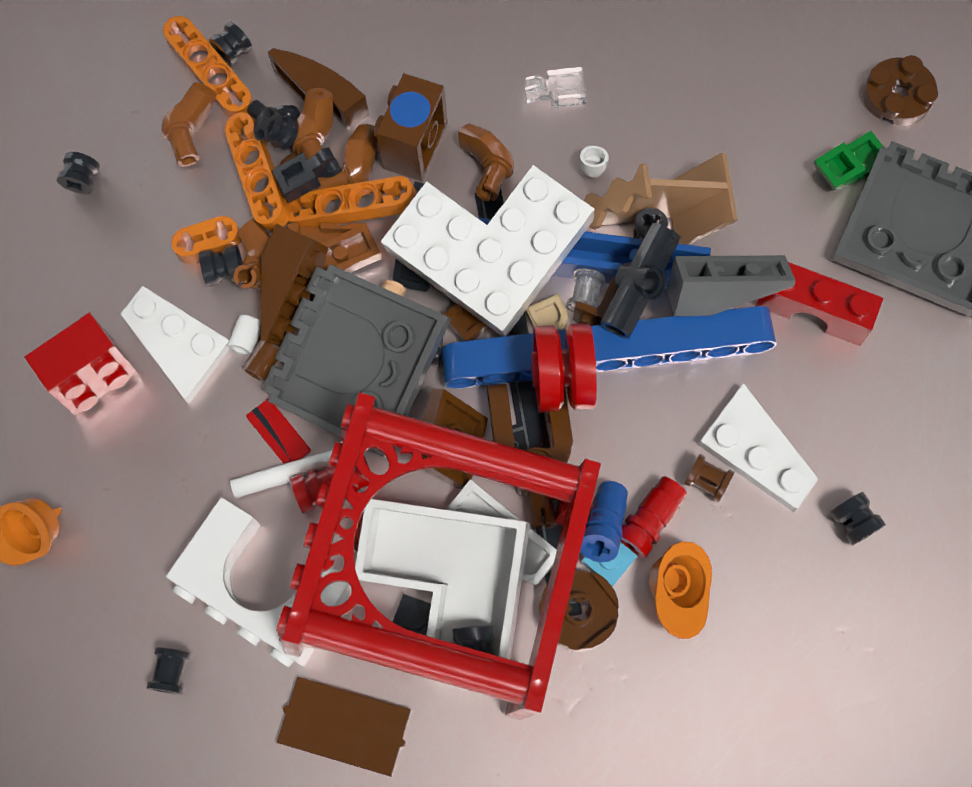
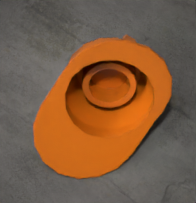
M37 497L26 498L1 506L0 561L4 564L17 566L46 555L50 551L51 544L58 538L61 528L58 516L62 513V508L52 509L44 500Z
M681 541L671 545L663 556L652 565L649 573V587L655 597V608L660 624L669 634L678 639H690L698 635L706 624L709 610L712 566L709 556L702 547L694 542Z

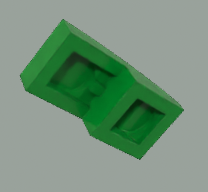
M869 131L848 145L843 142L814 160L813 164L835 191L867 177L880 148L885 147L874 133Z

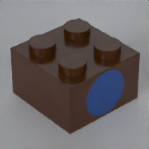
M403 73L398 86L393 85L389 92L388 108L384 116L380 115L374 127V136H377L378 154H381L383 169L423 182L448 124L444 86Z

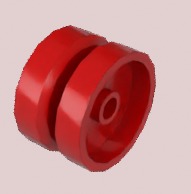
M590 323L569 324L565 331L564 349H561L560 335L554 325L534 326L531 370L539 413L558 412L561 409L564 400V387H567L568 401L573 410L595 409L597 375L594 339Z

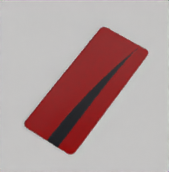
M266 399L246 415L249 422L283 464L302 459L311 452V448L273 403L268 402L269 399Z

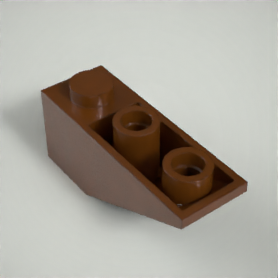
M277 223L261 257V340L280 347L287 331L294 334L295 327L290 325L302 297L309 300L310 292L306 291V288L315 268L319 267L322 269L324 267L329 248L312 238Z

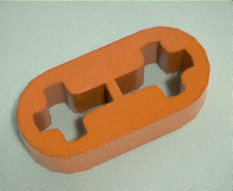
M218 216L178 230L172 237L171 247L178 259L183 263L200 262L199 252L202 250L212 249L215 252L220 251L222 253L225 246L235 244L239 246L241 242L237 234L239 228L232 218ZM222 229L228 231V238L225 240H221L219 237L220 230ZM192 240L194 243L193 250L186 251V242Z

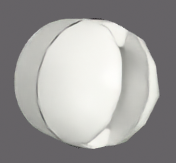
M588 146L581 151L579 166L584 175L594 178L604 173L609 158L606 150L599 146Z

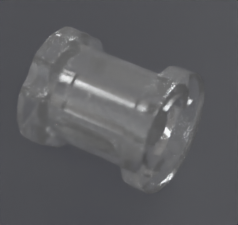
M581 268L575 270L573 273L574 290L572 297L567 300V309L574 313L577 301L599 308L597 299L600 287L604 286L605 276L592 269Z

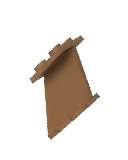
M725 153L714 156L672 180L649 179L648 165L642 163L639 165L633 180L627 182L617 177L612 180L606 195L600 197L591 192L584 199L587 204L595 209L594 220L589 226L591 229L596 230L604 225L635 222L636 216L640 211L646 208H656L662 211L667 218H672L673 230L681 236L678 244L689 245L738 221L728 159Z

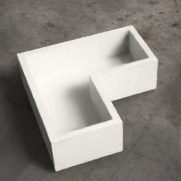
M533 165L489 224L486 225L426 181L381 240V243L390 255L504 337L508 335L593 222L595 209Z
M371 499L364 509L355 564L356 573L360 581L433 592L426 636L456 644L453 642V628L493 625L494 638L490 642V650L496 656L511 660L530 524L525 521Z

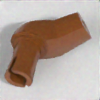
M194 82L182 100L167 112L161 124L162 137L171 143L177 165L180 167H189L196 164V160L199 161V155L192 141V135L206 122L217 96V93L210 87L198 82Z
M313 88L306 92L303 110L297 119L299 128L296 140L292 145L293 152L299 155L304 152L307 159L323 149L321 145L325 142L333 126V94L324 88Z
M468 123L458 131V140L460 147L475 156L484 170L475 192L484 201L490 202V198L492 201H495L498 198L504 180L513 175V157L491 131Z
M361 124L357 126L347 141L345 162H343L341 167L342 171L333 177H318L321 186L317 187L318 189L370 180L378 147L377 136H374L373 125Z
M251 219L237 232L247 251L243 265L235 269L233 279L237 285L244 282L241 285L243 289L251 287L261 289V257L270 239V235L256 220Z

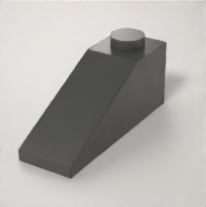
M785 255L675 256L666 292L674 316H712L791 288L796 280Z

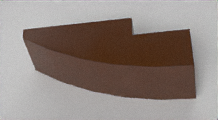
M276 48L268 51L274 72L303 103L306 92L310 89L324 88L333 94V115L347 130L369 115L365 95L350 81L332 69L293 52Z

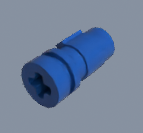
M605 481L601 483L591 504L580 551L586 558L592 561L609 562L614 560L619 552L628 491L618 482Z

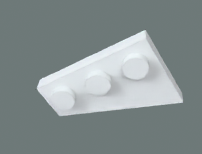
M144 286L140 288L120 314L188 404L230 350L227 347L229 343L227 338Z
M744 383L698 444L792 512L798 509L818 481V477Z
M471 479L446 509L521 521ZM531 528L529 529L522 579L538 585L553 567L557 549Z

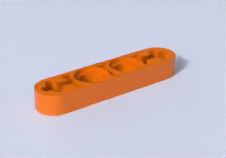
M174 16L168 19L163 26V34L169 47L199 83L210 87L217 93L215 102L229 118L239 112L247 113V108L253 102L248 88L187 17ZM176 32L185 33L188 42L185 44L182 38L175 34ZM206 51L208 53L207 57L201 62L190 60L194 52ZM222 73L227 76L226 81L220 85L209 83L210 78L215 74ZM233 92L237 100L243 101V104L240 106L235 103L232 104L228 94Z
M239 112L231 116L226 122L225 134L252 215L256 222L264 229L273 232L276 223L284 227L286 226L290 218V209L272 171L275 167L267 144L257 140L254 135L255 120L249 114ZM242 128L248 140H244L240 136L242 134ZM258 150L259 156L256 161L246 164L247 156L252 151ZM268 178L267 187L261 192H255V186L258 181ZM267 202H269L275 208L272 211L273 216L271 218H269L271 216L269 206L265 204Z
M404 176L312 190L290 203L286 199L290 209L288 222L299 223L300 227H320V223L342 224L399 215L404 212L418 191L411 181ZM374 194V200L369 206L359 207V201L364 195ZM335 199L341 200L340 206L336 211L326 213V206L329 202Z

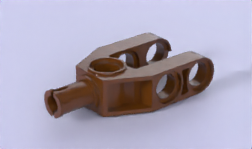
M506 383L487 385L493 441L515 447ZM564 387V400L561 409L558 412H547V422L551 423L553 446L551 448L535 447L526 451L568 463L573 445V437ZM514 487L519 496L525 495L529 498L532 529H542L541 513L544 514L546 529L557 525L551 497Z

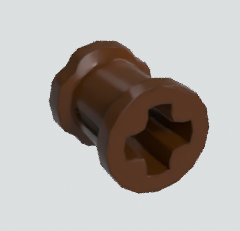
M699 454L684 485L688 487L694 485L712 494L713 500L719 503L735 472L731 469L724 471L705 461V456Z

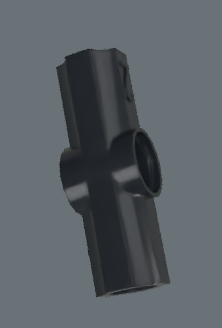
M651 224L633 261L625 262L617 270L615 276L617 292L601 320L600 325L621 338H630L648 301L658 299L665 290L666 275L664 270L681 238L678 233L662 224Z

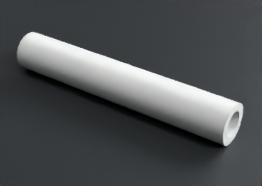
M332 450L232 479L230 484L235 498H239L289 483L291 477L303 474L304 477L308 476V471L313 469L316 472L327 469Z

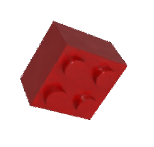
M90 312L24 356L46 390L74 415L80 411L92 408L98 402V398L111 389L122 387L128 382L130 376L137 372L114 339Z

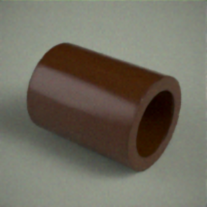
M260 340L242 366V369L253 378L264 382L271 365L275 366L278 361L275 359L278 349L270 343Z

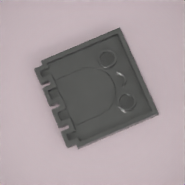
M891 141L888 149L881 147L875 158L832 260L972 318V172L956 166L952 175L946 172L950 165L949 163L924 153L920 155L918 161L912 159L915 153L914 149Z
M329 264L327 271L316 267L306 288V291L315 294V298L312 302L302 297L290 325L299 328L300 331L298 335L286 332L275 357L276 360L285 363L283 369L271 365L261 390L271 394L268 402L338 436L341 435V423L348 403L356 404L359 392L374 396V407L408 416L451 318ZM368 449L377 455L387 458L379 449Z

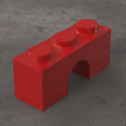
M788 262L796 280L794 286L762 297L756 302L755 306L768 307L771 313L790 319L794 313L799 312L817 316L828 325L825 331L826 334L861 346L874 327L884 298Z

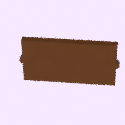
M297 677L289 705L283 708V712L286 715L277 743L392 777L400 748L406 745L403 737L411 709Z

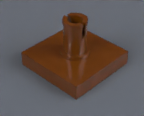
M432 388L423 421L483 438L488 418L447 390ZM422 455V459L431 458V457H427V456ZM424 469L457 489H463L469 480H472L473 476L472 474L453 469Z

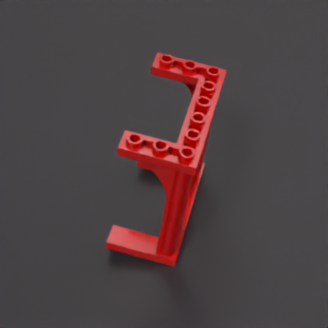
M359 392L356 404L348 403L341 423V442H335L328 466L335 468L331 483L323 481L319 491L316 506L323 508L318 524L310 522L304 539L303 547L310 549L306 564L297 563L292 577L290 589L297 590L292 607L284 605L276 631L278 632L279 641L283 644L284 653L300 658L305 648L328 650L508 701L505 716L521 720L540 714L601 463L585 458L579 466L391 412L374 407L375 397ZM393 447L402 449L400 455L411 454L412 458L405 464L399 463L397 453ZM368 449H379L387 457L389 468L385 474H374L366 466L364 454ZM422 455L427 456V457H431V458L422 459ZM355 467L359 474L369 483L366 491L362 493L356 492L353 486L358 487L359 482L358 476L354 472ZM446 468L558 499L555 520L558 525L563 527L528 665L409 631L396 625L376 609L359 582L355 569L353 546L360 517L368 503L379 490L394 479L416 470ZM345 500L348 501L352 509H343ZM344 518L351 519L352 527L349 529L342 528L340 525L341 520ZM335 534L343 538L332 544ZM340 556L344 559L342 571L332 572L322 577L323 572L333 567L335 561L330 560L332 557ZM335 582H345L351 586V595L343 604L327 606L321 601V594L328 585ZM355 605L363 607L365 611L364 620L356 618L354 614H352L351 620L341 617L349 613ZM374 622H377L382 627V629L372 626V624Z

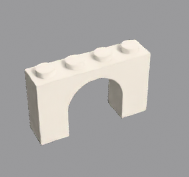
M221 497L166 575V578L176 584L172 591L191 604L196 597L208 604L204 612L223 625L228 618L240 625L236 633L257 646L260 640L268 643L273 647L269 655L284 665L290 667L292 662L295 661L304 667L315 649H303L300 658L285 654L283 644L279 641L278 632L276 631L284 605L292 607L296 592L285 604L269 611H252L243 608L233 593L232 572L234 566L261 525L251 515ZM332 567L330 570L323 572L322 577L339 571ZM345 582L332 583L323 590L321 601L327 606L343 604L351 595V586Z

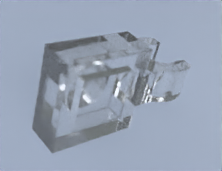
M582 67L547 71V80L540 76H531L525 79L527 88L524 91L526 102L528 103L550 99L552 108L586 105L587 92Z

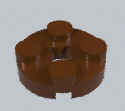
M913 55L906 56L905 58H890L877 64L870 71L863 92L864 102L875 117L880 120L882 117L894 120L892 124L898 126L911 125L922 120L938 97L937 83L934 76L923 66L922 60ZM896 86H900L906 89L907 93L903 97L901 93H894L892 90Z
M575 570L558 646L572 652L591 650L603 644L615 630L619 616L618 597L611 584L601 575L591 571L589 573ZM547 584L546 587L544 588V591H543V594H542V597H541V601H540V603H539L538 609H539V615H540V616H541V612H542V608H543V604H544V600H545V596H546V591H547L548 584ZM573 600L578 604L585 601L589 606L585 612L588 618L583 621L579 617L571 618L569 613L572 608L569 603Z

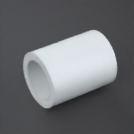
M239 315L227 347L236 353L250 356L261 333V321L248 315Z

